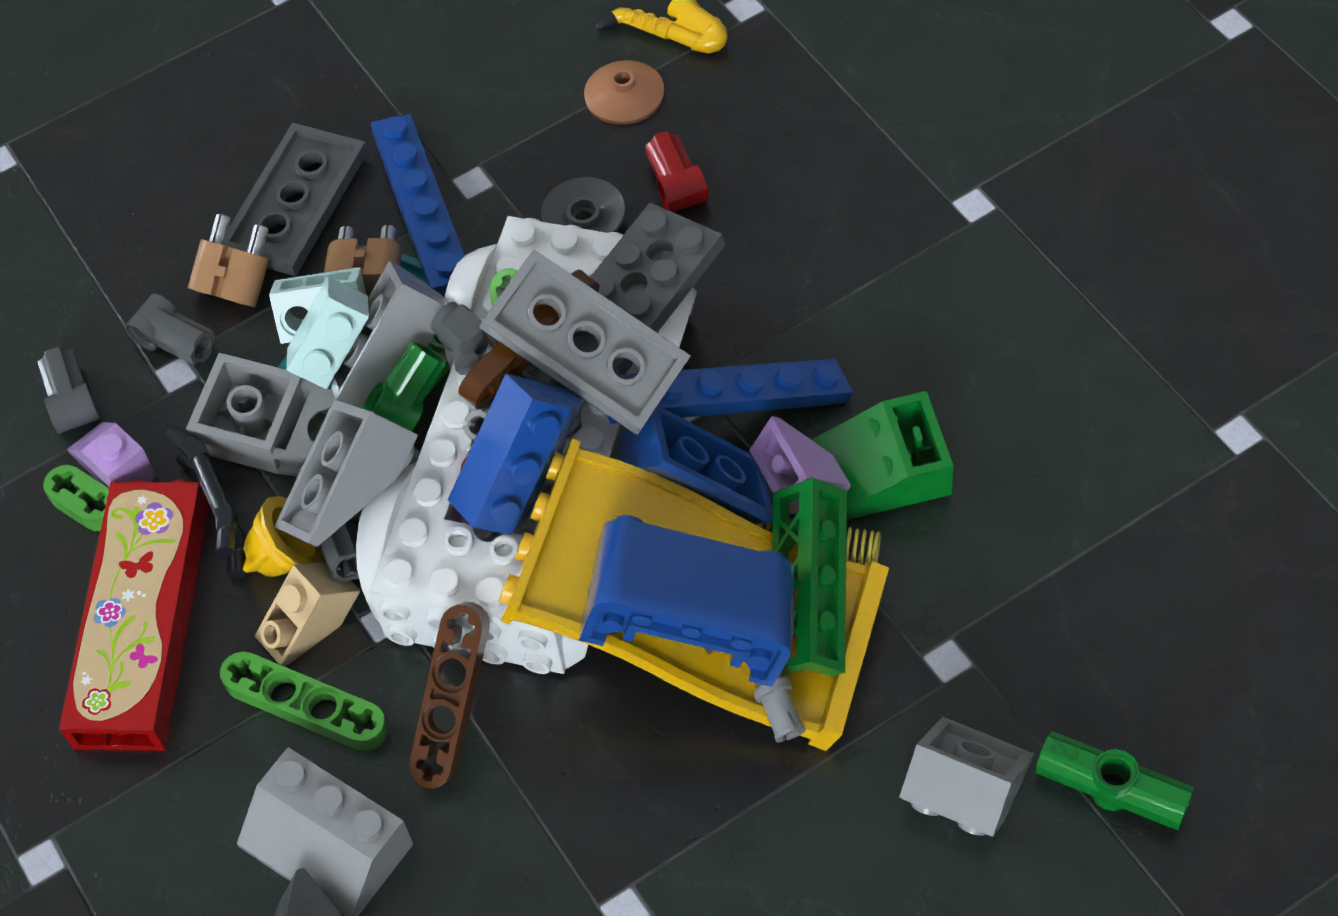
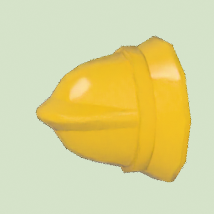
M281 496L267 498L260 511L256 514L253 525L244 542L243 549L246 555L243 566L244 572H259L265 576L276 577L288 574L295 564L323 562L324 556L320 548L274 527L287 498Z

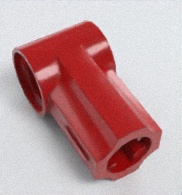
M668 131L654 135L650 143L645 145L646 156L657 177V186L664 208L668 211L676 212L708 201L709 194L702 171L698 165H692L679 136L672 135Z

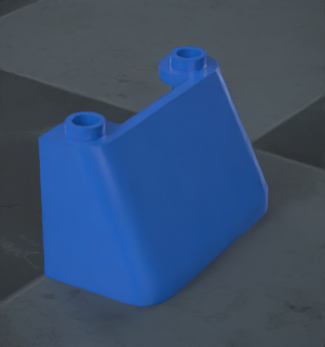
M618 516L604 525L599 538L579 641L603 646L606 636L613 632H624L622 640L630 642L633 641L636 632L731 654L730 666L739 668L742 662L749 666L748 681L772 687L791 656L794 635V566L782 553L777 551H757L646 524L634 516Z

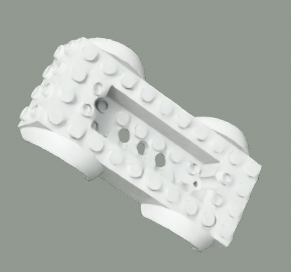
M508 216L497 244L479 248L465 255L457 263L450 276L444 299L447 304L454 301L458 305H465L483 320L492 308L490 299V283L492 278L503 269L513 268L519 270L533 249L570 274L579 269L591 277L622 238L623 234L582 229L575 225L564 226L546 223L534 218L523 219ZM660 251L651 260L668 259L673 252ZM643 283L634 284L625 293L642 292L647 285ZM694 288L690 290L658 332V334L677 347H680L689 315H691L697 295V291ZM489 344L486 352L480 357L481 360L493 349ZM444 346L451 371L417 462L409 464L403 469L398 479L362 509L356 541L357 571L362 591L372 614L382 627L384 636L397 644L411 646L417 643L435 648L443 614L450 607L462 602H474L482 606L490 620L483 661L496 665L503 664L504 662L523 665L529 671L538 674H547L550 671L564 674L566 668L585 658L588 644L523 622L513 620L508 625L500 621L507 605L498 601L509 573L518 576L522 562L514 559L525 532L533 535L538 521L530 519L529 516L528 520L512 535L474 528L448 501V497L460 474L461 464L467 457L466 448L474 443V440L468 438L463 430V425L470 426L471 421L464 419L470 412L477 409L458 394L459 386L466 375H460L455 371L453 353ZM635 364L631 366L626 374L637 373ZM586 401L581 409V429L571 438L565 440L559 453H565L573 438L581 442L579 446L581 449L621 461L617 439L627 428L620 423L610 424L607 415L603 411ZM492 402L485 408L481 409V411L490 409ZM547 479L541 492L549 494L553 481ZM468 614L455 619V624L462 627V635L459 643L452 646L449 645L450 649H462L461 646L465 634L475 631V626L468 623ZM466 648V649H465V650H467L468 652L471 653V649H470V648Z

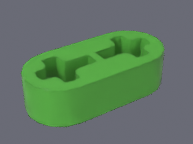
M61 465L51 470L43 483L44 491L51 503L86 528L100 531L105 509L102 512L96 509L91 512L87 504L92 502L98 507L106 506L109 488L71 465ZM62 485L68 487L74 485L77 492L73 494L64 488L59 491V488Z

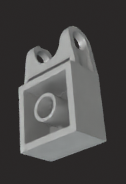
M218 353L186 430L189 435L195 436L206 446L212 457L276 474L296 476L311 450L335 397L331 389L320 387L285 369Z

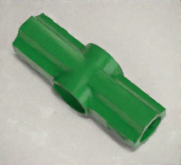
M411 340L387 380L379 381L371 390L363 409L412 431L422 414V401L447 364L445 359L429 347Z
M1051 731L1050 735L1047 736L1035 769L1036 774L1091 795L1096 805L1105 810L1117 811L1125 809L1177 831L1182 824L1195 788L1138 765L1135 758L1126 751L1111 749L1104 752L1054 731ZM1106 775H1116L1122 778L1125 784L1111 785L1103 777Z

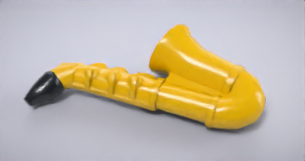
M672 0L670 2L667 14L672 19H677L675 22L665 17L657 18L653 13H644L641 9L631 10L630 8L619 7L607 13L595 26L598 31H604L616 27L619 23H625L663 39H670L690 47L692 51L706 54L720 51L725 46L728 38L727 28L721 20L700 7L696 0Z

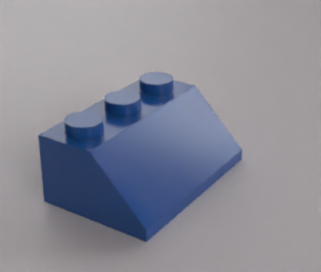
M505 374L448 497V501L472 527L512 535L528 520L539 493L547 480L545 476L555 452H560L585 399L571 390Z
M658 405L637 435L627 428L617 439L621 461L682 485L753 524H770L772 522L773 507L766 481L750 453Z

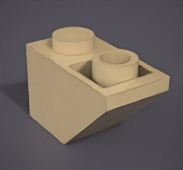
M326 562L295 564L292 566L258 628L255 637L279 665L288 666L341 626L361 590L352 580L342 583L332 579Z

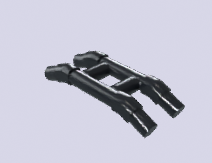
M173 425L166 431L165 439L180 450L176 462L200 483L216 518V553L220 556H228V577L233 579L243 578L245 576L243 566L246 559L243 547L247 535L244 529L240 527L237 513L225 495L220 484L221 478L209 460L210 454L206 446L195 436L188 435L180 427Z

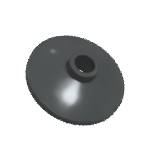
M579 177L567 180L549 192L542 204L541 217L542 222L564 226L575 225L582 229L605 233L617 232L625 218V203L619 190L611 183L599 178Z

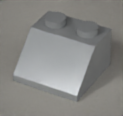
M942 717L917 743L899 798L912 803V807L920 813L930 816L941 815L958 822V826L970 834L979 836L987 834L993 837L1008 815L1034 753Z

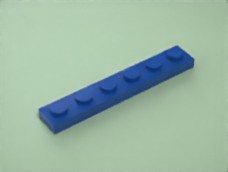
M411 114L371 122L372 135L426 283L445 297L450 276L457 263L465 255Z
M836 359L687 369L680 371L658 406L681 418L847 404L853 394V390ZM637 373L620 374L617 376L622 379H632L636 377ZM607 415L610 424L619 423Z

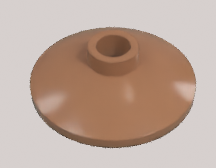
M631 60L616 61L599 68L590 76L584 89L585 103L589 111L599 120L615 125L634 124L649 118L659 109L665 94L664 83L660 74L645 63Z

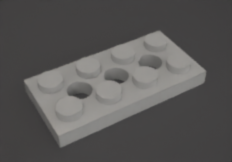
M535 249L530 253L479 326L480 329L636 435L640 432L691 356ZM538 305H549L556 310L559 320L554 325H543L535 319L533 309ZM580 331L591 333L597 340L598 348L593 352L580 351L574 345L573 335ZM618 358L631 360L637 369L636 377L632 379L618 377L612 367L613 361Z

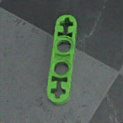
M237 652L229 656L222 663L220 678L229 695L237 700L356 750H374L380 747L387 738L389 732L387 721L381 709L374 703L253 653ZM250 669L254 679L261 682L260 690L255 681L242 677L237 683L234 676L236 673L245 674ZM290 683L296 686V691L291 699L284 702H276L271 699L273 690L280 684ZM331 700L337 703L336 710L332 716L326 719H317L312 716L313 707L320 701ZM348 712L352 721L365 725L372 719L375 728L373 730L364 729L359 734L355 724L346 720Z

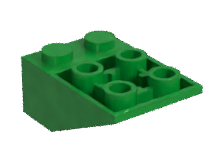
M927 391L882 401L811 439L834 456L851 484L847 491V520L952 495L954 465Z

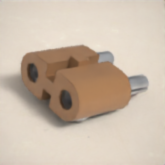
M216 214L209 241L200 239L187 288L236 303L257 307L270 259L261 256L268 228L255 224L247 252L224 245L231 218L224 214Z
M385 225L381 229L380 238H368L367 246H359L357 238L353 239V228L342 226L339 230L338 239L332 241L328 246L324 273L361 267L366 295L369 297L389 260L400 266L402 248L395 241L396 229L389 225V228Z

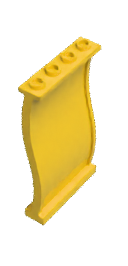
M572 438L564 454L555 452L545 478L553 481L549 494L539 493L530 519L538 521L533 535L525 532L514 559L522 562L518 576L509 573L498 601L507 605L500 621L508 625L513 620L523 622L579 641L599 538L604 525L618 516H634L646 524L757 551L772 550V532L747 521L700 494L655 473L614 458L581 449L579 447L581 442ZM795 543L789 553V561L792 564L798 556L797 543ZM846 560L845 673L830 677L805 669L783 676L789 678L793 689L789 693L800 720L806 729L799 736L808 738L809 745L827 751L842 736L888 575L889 567L871 561L869 565H861ZM796 588L794 589V606L797 602ZM624 632L608 634L603 646L583 642L619 657L704 701L771 727L763 704L757 703L753 695L756 687L754 682L748 681L749 669L747 664L742 662L739 668L730 666L731 654L636 632L632 642L622 640ZM795 634L793 635L790 658L796 656L797 636Z

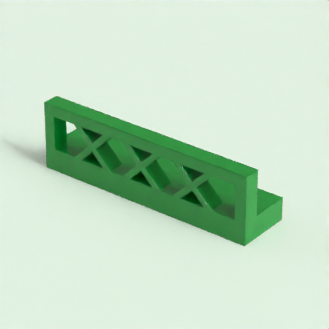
M810 478L773 492L772 551L782 553L789 561V553L795 543H798V556L793 563L794 589H797V602L794 606V634L797 636L796 656L789 658L781 671L783 676L805 669L830 677L845 673L847 490L815 478ZM799 499V511L790 523V502Z

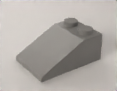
M334 400L274 527L318 547L398 479L401 471L409 465L413 458L414 443L418 435L371 411Z

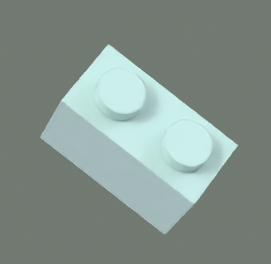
M328 276L287 348L286 370L327 389L369 318L368 296Z

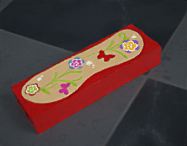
M140 479L128 482H110L59 730L73 750L166 751L210 508L199 482L182 479L172 482H147Z

